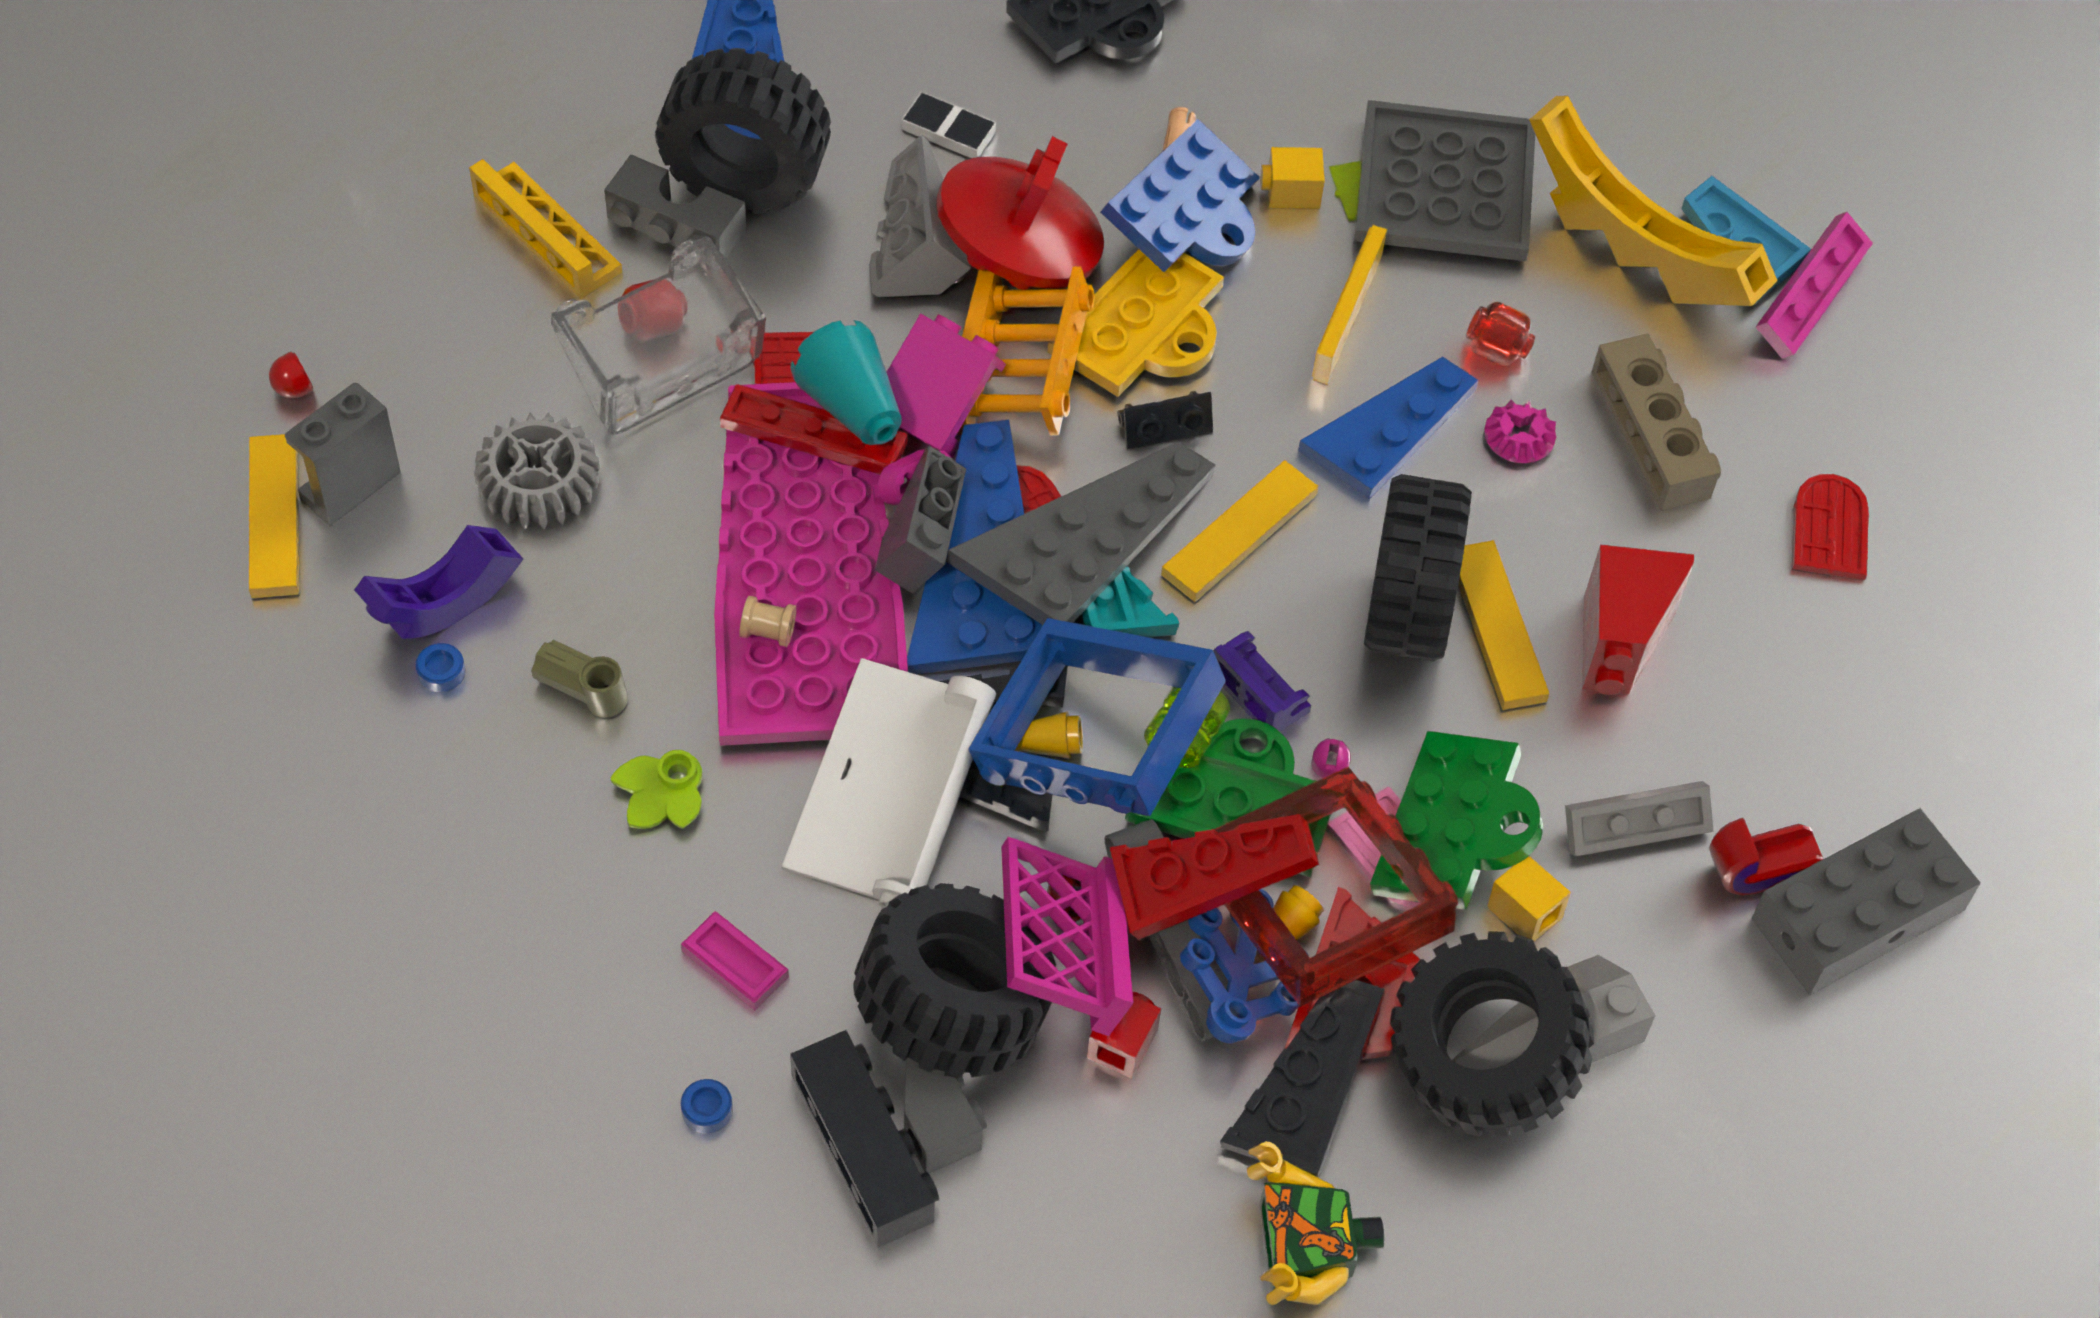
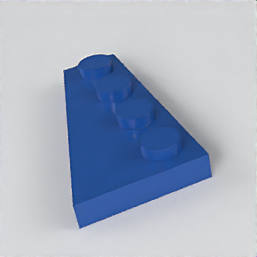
M1442 356L1301 439L1298 451L1370 500L1476 391L1478 379Z

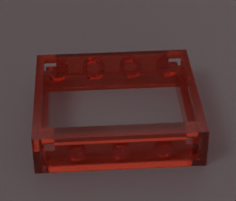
M1349 766L1214 829L1217 833L1237 830L1239 824L1300 814L1310 824L1345 807L1421 903L1311 958L1259 890L1224 904L1300 1007L1455 931L1458 899L1453 888L1448 882H1441L1431 870L1425 853L1419 847L1414 848L1404 836L1397 818L1393 814H1386L1378 804L1371 786L1366 781L1361 782Z

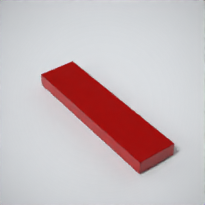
M737 383L720 416L721 428L879 475L886 466L901 459L907 445L908 434L897 431L895 437L887 443L865 444L825 409Z

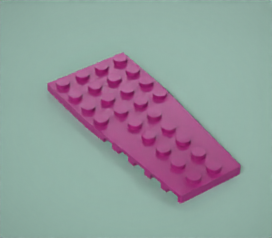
M796 382L743 385L824 409L800 389ZM735 385L728 387V400ZM726 429V448L723 465L724 481L721 497L722 513L719 530V562L717 564L714 611L720 746L830 740L861 658L908 672L904 611L900 586L875 571L882 538L889 525L884 501L881 499L878 491L880 476L873 472ZM748 596L757 597L760 603L783 608L788 604L796 605L794 629L787 647L780 646L778 640L750 635L749 638L740 637L741 617Z

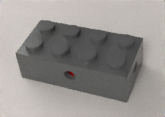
M1919 808L1765 890L1751 919L1809 995H1812L1965 911L1981 882L1922 809Z

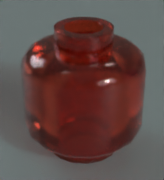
M1492 302L1486 308L1480 306L1473 315L1466 332V338L1471 340L1470 347L1472 352L1500 366H1509L1518 357L1525 359L1535 341V335L1530 333L1531 321L1529 316L1501 302Z

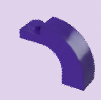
M467 525L448 552L425 571L404 579L364 576L354 591L366 603V611L375 620L384 624H390L402 639L420 638L451 627L483 606L503 587L524 559L497 529Z

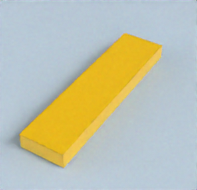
M1372 225L1367 232L1316 351L1312 372L1314 381L1326 385L1329 383L1382 258L1387 233L1385 228Z
M285 434L249 437V592L251 598L299 595L298 452L286 442Z
M1284 460L1162 566L1161 576L1192 601L1196 602L1316 497L1319 486Z
M1495 541L1465 545L1458 587L1502 710L1547 702L1550 693Z

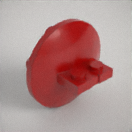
M1052 136L1045 151L1036 148L1029 164L1003 157H976L964 160L948 171L937 194L938 218L953 242L967 255V261L971 266L978 270H988L1005 278L1012 286L1021 290H1027L1030 287H1068L1072 267H1081L1085 279L1092 274L1104 250V236L1101 225L1092 209L1082 197L1063 181L1055 177L1068 143Z

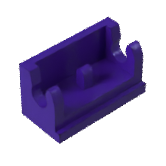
M1245 631L1226 644H1220L1214 648V654L1226 680L1223 688L1252 719L1265 722L1281 732L1310 712L1311 704L1307 701L1310 695L1304 689L1295 692L1257 652V647L1252 643L1255 637L1249 631Z

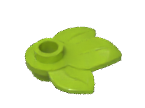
M672 750L665 753L660 759L650 756L635 757L621 765L610 777L614 785L633 794L627 808V823L631 828L650 829L660 825L668 818L675 826L683 829L692 823L700 812L702 800L697 788L702 781V767L700 762L687 751ZM678 772L687 775L681 779L670 778L674 773Z

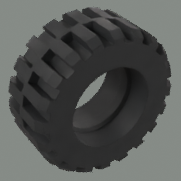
M732 48L724 53L723 49L707 52L705 56L701 54L689 60L686 66L681 67L674 77L656 122L657 128L655 130V140L664 165H670L669 171L677 182L683 181L686 184L687 191L696 197L708 186L744 201L745 210H752L753 214H764L770 208L774 211L787 208L790 204H794L806 196L807 191L812 188L816 180L831 135L829 128L831 120L827 108L824 107L825 102L817 89L812 90L810 88L811 83L808 78L802 73L797 75L791 71V65L781 59L778 63L769 59V54L756 51L755 54L746 53L743 48ZM725 124L749 130L762 139L741 135Z
M1405 474L1391 478L1364 638V645L1372 652L1432 662L1444 657L1458 590L1472 491L1464 484Z
M940 883L935 885L934 889H930L928 885L911 889L908 894L905 892L889 901L887 907L881 909L854 972L856 976L853 982L854 996L857 1002H859L858 1009L865 1023L873 1024L871 1028L873 1035L881 1044L889 1043L893 1047L892 1053L905 1061L908 1057L919 1063L917 1068L930 1073L933 1069L941 1070L948 1077L959 1078L964 1073H970L971 1078L986 1076L991 1073L992 1069L995 1073L1012 1066L1016 1060L1024 1057L1035 1040L1052 1002L1007 987L1004 899L994 894L991 898L979 893L980 889L965 886L963 889H956L953 884ZM1028 926L1021 928L1035 946L1043 943ZM1050 951L1044 954L1056 966L1053 953ZM1029 961L1023 964V973L1045 979ZM930 968L956 973L971 981L982 992L956 987L941 979Z
M1489 931L1488 939L1478 940L1475 933L1460 936L1461 944L1449 948L1445 942L1434 948L1435 958L1428 963L1424 959H1420L1411 969L1415 977L1413 982H1402L1396 994L1402 1007L1396 1006L1391 1011L1390 1024L1395 1032L1391 1036L1393 1052L1399 1061L1401 1071L1417 1099L1427 1111L1433 1110L1438 1120L1449 1127H1454L1457 1123H1460L1464 1133L1475 1136L1482 1135L1483 1128H1490L1494 1138L1508 1137L1511 1134L1510 1127L1519 1125L1522 1126L1524 1133L1539 1127L1535 1119L1547 1113L1553 1119L1564 1110L1560 1102L1564 1096L1575 1099L1583 1087L1578 1075L1579 1073H1589L1593 1060L1589 1048L1594 1045V1033L1589 1020L1590 1015L1575 978L1568 967L1561 966L1558 956L1547 947L1540 948L1538 951L1532 939L1521 935L1516 936L1514 942H1509L1505 932ZM1498 999L1513 1000L1529 1006L1537 1014L1538 1027L1531 1044L1518 1058L1504 1066L1485 1070L1471 1069L1453 1062L1448 1055L1447 1043L1454 1025L1464 1013L1478 1004Z

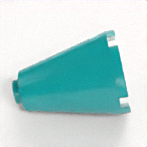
M853 320L856 325L844 326L841 321H836L817 329L797 349L801 356L796 366L792 362L790 367L794 381L800 389L865 444L875 445L889 442L897 434L901 426L902 417L873 333L861 321Z

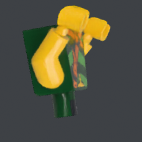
M1271 1142L1261 1143L1248 1151L1250 1155L1257 1157L1260 1162L1248 1167L1247 1174L1252 1180H1260L1267 1176L1269 1181L1264 1183L1260 1199L1268 1268L1260 1276V1280L1269 1281L1270 1293L1266 1295V1300L1271 1305L1278 1304L1283 1299L1319 1305L1344 1287L1347 1280L1353 1277L1358 1261L1357 1250L1384 1247L1382 1218L1380 1216L1353 1218L1350 1195L1346 1190L1335 1189L1333 1184L1283 1160L1282 1154L1275 1144Z

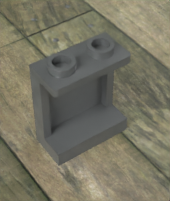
M352 383L285 433L286 442L303 457L309 478L308 482L298 488L300 500L330 527L401 473L387 408L359 383Z

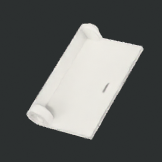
M861 658L781 866L782 870L878 899V904L883 908L887 907L889 901L905 892L908 894L911 889L927 885L973 760L968 748L990 713L996 697L994 689L979 680L966 676H953L949 684Z

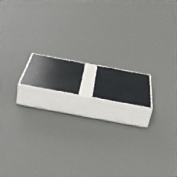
M921 91L901 119V129L918 137L923 135L928 141L969 158L980 157L995 135L997 122Z

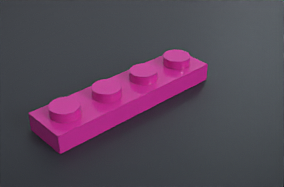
M1848 212L1834 217L1756 325L1757 330L1782 359L1796 353L1873 244Z

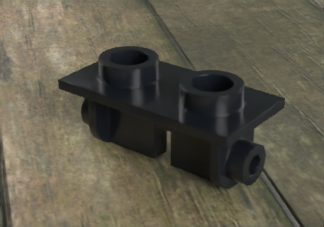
M1190 391L1189 395L1166 399L1160 402L1132 406L1131 403L1125 404L1124 409L1117 411L1120 427H1125L1126 448L1132 449L1212 433L1211 392L1197 394L1196 391Z

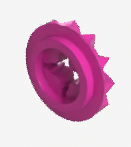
M1510 400L1504 407L1495 406L1492 414L1486 420L1484 429L1489 447L1500 457L1516 463H1532L1543 459L1552 451L1557 438L1555 432L1556 421H1552L1547 417L1546 408L1541 410L1533 408L1530 400L1524 405H1516ZM1514 425L1519 428L1524 425H1530L1528 434L1522 431L1511 436Z

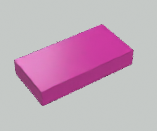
M716 911L681 943L682 952L754 1011L789 978L788 968Z

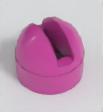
M1324 739L1318 743L1313 751L1311 760L1313 771L1325 780H1338L1344 777L1349 770L1351 761L1349 748L1341 740ZM1329 752L1337 753L1336 765L1326 764Z

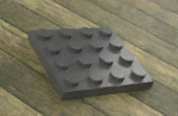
M1368 100L1354 241L1364 242L1369 228L1372 225L1387 229L1384 245L1526 261L1530 242L1535 132L1529 119Z

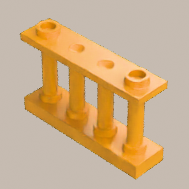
M1072 267L1067 289L1009 290L1006 285L1002 284L1000 276L988 270L978 271L962 337L972 342L975 335L995 346H999L1000 342L1055 343L1051 359H1000L1006 364L1002 372L994 369L988 379L990 381L992 377H1046L1043 394H983L982 390L956 435H962L964 425L975 424L976 418L981 417L983 412L1042 413L1049 435L1059 436L1063 417H1068L1070 411L1069 388L1086 315L1094 307V289L1092 285H1087L1081 267ZM1010 307H1063L1059 324H1000L1003 312H1007Z

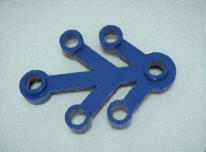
M1263 889L1236 899L1230 906V917L1236 926L1239 927L1234 952L1218 928L1223 921L1222 914L1218 908H1214L1188 919L1190 928L1202 939H1192L1180 953L1182 965L1193 973L1211 1002L1206 1017V1024L1210 1033L1219 1041L1228 1044L1247 1039L1255 1030L1256 1021L1277 1014L1283 1016L1292 1015L1304 999L1302 991L1296 984L1290 981H1282L1269 996L1246 1001L1249 988L1284 977L1297 979L1310 965L1308 953L1302 947L1294 944L1286 946L1277 958L1254 964L1260 931L1274 907L1272 897ZM1214 959L1228 980L1227 989H1225L1210 967Z

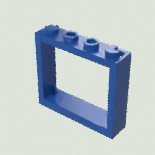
M1047 618L968 750L980 771V775L991 784L999 786L1007 784L1025 788L1037 795L1047 793L1061 796L1078 804L1092 803L1110 807L1112 810L1122 814L1132 812L1150 816L1226 680L1212 649ZM1065 665L1181 688L1132 776L1015 751Z

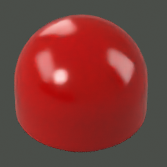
M290 351L280 356L271 365L269 382L272 389L278 395L287 399H297L313 392L312 389L314 387L295 352L292 353Z

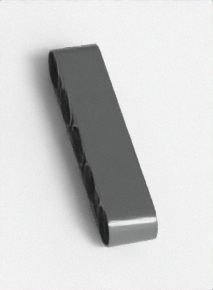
M1152 819L1105 835L1104 842L1108 858L1112 859L1110 847L1125 844L1129 848L1148 845V840L1164 837L1157 824ZM1188 920L1147 936L1197 1036L1202 1041L1214 1038L1206 1024L1207 1010L1211 1002L1193 973L1188 971L1180 960V953L1192 939L1202 938L1190 928ZM1214 959L1210 967L1225 989H1227L1228 980Z

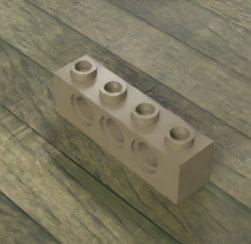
M1649 333L1599 345L1592 374L1660 510L1664 511L1711 499L1717 480L1721 475L1720 463L1717 456L1709 452L1703 440L1700 423L1696 418L1691 417L1685 405L1684 394L1680 385L1673 382L1667 370V363L1663 352L1660 349H1656Z

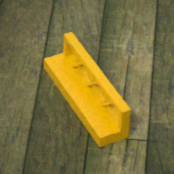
M484 159L469 167L473 195L580 299L622 273V264L515 162L510 163L497 172ZM514 179L522 187L521 195L508 182ZM535 208L545 209L549 213L548 221ZM562 234L573 235L576 238L575 246ZM589 260H598L604 267L593 273L592 263Z

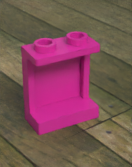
M920 313L886 372L902 417L900 429L936 450L947 452L953 459L960 444L955 439L956 434L994 369L1002 372L1006 364L996 356L999 348L987 340L975 335L971 342L958 335L961 327L946 317L938 314L935 320H932Z

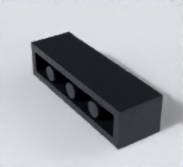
M844 1030L790 1053L791 1075L877 1248L934 1223L935 1202L939 1201L937 1188L928 1172L920 1174L913 1158L917 1157V1152L908 1131L905 1128L898 1131L891 1118V1115L895 1114V1110L887 1090L883 1085L875 1087L869 1075L870 1072H873V1067L865 1047L861 1043L854 1046L847 1030Z

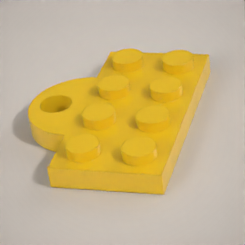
M1138 249L1094 294V307L1086 315L1074 370L1117 397L1144 370L1163 377H1183L1199 371L1213 356L1217 333L1214 320L1204 307L1223 288L1224 277L1186 253L1163 272ZM1048 342L1047 352L1051 355L1055 342ZM1183 343H1194L1200 347V350L1195 353H1187L1178 346Z

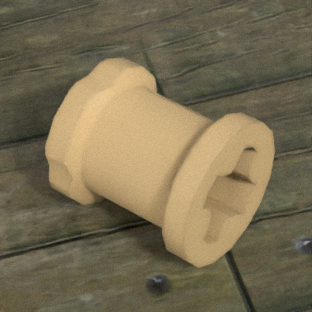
M748 596L741 617L740 637L749 638L750 635L778 640L780 646L787 647L794 629L796 605L788 604L783 608L760 603L757 597Z

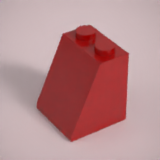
M1600 544L1584 594L1583 690L1598 691L1604 695L1630 693L1676 614L1694 565V554Z

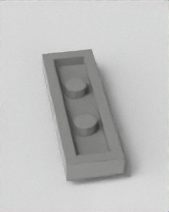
M1703 781L1565 805L1569 852L1575 857L1713 832L1710 786Z

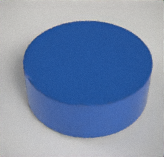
M437 643L426 647L419 653L416 659V671L420 683L426 689L433 692H446L456 688L462 682L465 676V664L461 652L456 647L446 643Z
M701 1079L690 1084L681 1097V1112L684 1122L692 1130L699 1133H713L725 1127L733 1113L732 1097L728 1088L721 1082L713 1079Z

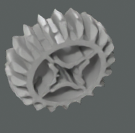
M531 412L526 419L527 421L519 423L515 418L511 417L510 427L507 429L496 425L493 432L494 437H484L482 450L476 452V471H474L479 496L483 503H488L493 515L502 513L503 519L506 520L507 524L520 518V523L525 529L532 521H538L542 528L545 529L548 520L555 518L563 525L565 513L568 512L579 516L581 510L580 503L591 504L592 490H596L599 484L598 470H600L599 458L595 453V446L591 438H585V432L582 431L581 426L571 428V423L566 417L554 423V419L549 412L543 420H536ZM513 463L514 466L510 468L511 473L503 478V472L509 464ZM571 463V470L564 478H561L560 475L564 473L563 468Z

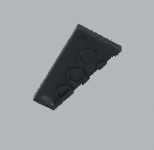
M1336 973L1301 1023V1029L1287 1049H1283L1274 1062V1068L1265 1081L1249 1098L1233 1127H1229L1220 1140L1221 1148L1259 1160L1248 1153L1249 1149L1264 1142H1271L1278 1147L1283 1160L1319 1178L1385 996L1384 989Z

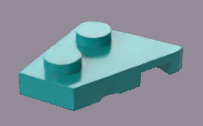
M1128 566L1082 613L1084 624L1087 626L1144 637L1176 635L1180 623L1173 613L1165 615L1151 600L1153 592L1142 580L1135 578L1131 574Z

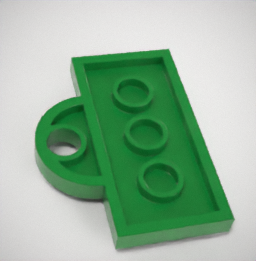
M1234 719L1213 728L1206 735L1201 746L1193 743L1190 744L1150 816L1129 812L1125 814V821L1138 824L1152 819L1161 832L1185 839L1195 837V832L1214 829L1219 833L1237 830L1239 824L1300 814L1308 822L1318 857L1339 788L1293 774L1295 760L1292 747L1286 737L1273 726L1255 719ZM1246 738H1256L1263 742L1265 749L1256 753L1248 752L1241 747L1240 742ZM1314 867L1299 874L1311 877Z
M1427 731L1370 882L1373 895L1467 910L1481 870L1495 871L1506 869L1522 862L1533 853L1542 838L1543 820L1535 797L1524 787L1512 783L1522 755L1519 743ZM1514 823L1529 825L1520 834L1510 835L1504 832L1508 826Z

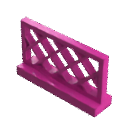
M1008 836L1001 846L1007 987L1090 1015L1091 1030L1109 1036L1133 1004L1127 921L1113 860L1104 856L1095 868ZM1018 859L1030 863L1038 873L1031 875ZM1062 875L1081 881V889L1076 891ZM1047 881L1061 898L1055 901L1040 884ZM1026 891L1040 908L1033 910L1020 896V893ZM1070 906L1083 920V924L1078 926L1063 909ZM1049 916L1064 933L1057 936L1042 919ZM1028 926L1043 943L1035 946L1021 928ZM1072 941L1086 956V959L1080 961L1065 944ZM1051 951L1066 969L1059 972L1044 954ZM1029 961L1045 979L1023 973V964ZM1075 977L1088 991V995L1078 992L1068 980Z

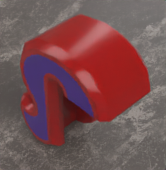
M1743 817L1729 822L1715 834L1709 846L1711 858L1724 890L1740 896L1763 892L1824 859L1810 827L1795 824L1751 836Z

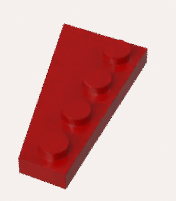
M1300 814L1239 824L1237 830L1219 833L1214 829L1195 832V837L1174 841L1165 837L1148 840V845L1129 848L1125 844L1110 847L1129 931L1138 940L1319 865L1308 822Z

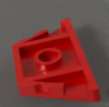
M1338 887L1303 991L1304 999L1297 1009L1285 1048L1287 1049L1301 1029V1023L1337 973L1384 989L1385 996L1362 1060L1390 1056L1392 1050L1391 1036L1395 1033L1390 1024L1391 1011L1396 1006L1402 1007L1396 994L1402 982H1413L1415 977L1411 969L1420 958L1404 943L1394 940L1389 933V929L1375 916L1371 918L1352 900V895L1344 888Z

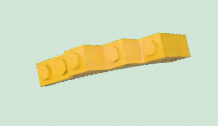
M1555 96L1529 119L1558 184L1550 193V196L1565 229L1603 230L1618 266L1657 267L1672 303L1752 306L1778 281L1763 244L1734 241L1699 229L1677 218L1650 200L1627 180L1605 156L1587 131L1569 96Z

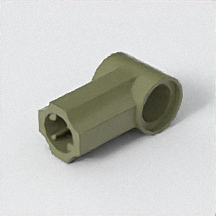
M554 639L549 643L544 642L536 653L535 662L531 669L534 679L584 702L589 712L601 718L613 717L625 708L628 702L625 682L619 664L612 658L605 656L592 658ZM609 685L608 687H606V688H604V689H597V688H599V687H601V686Z

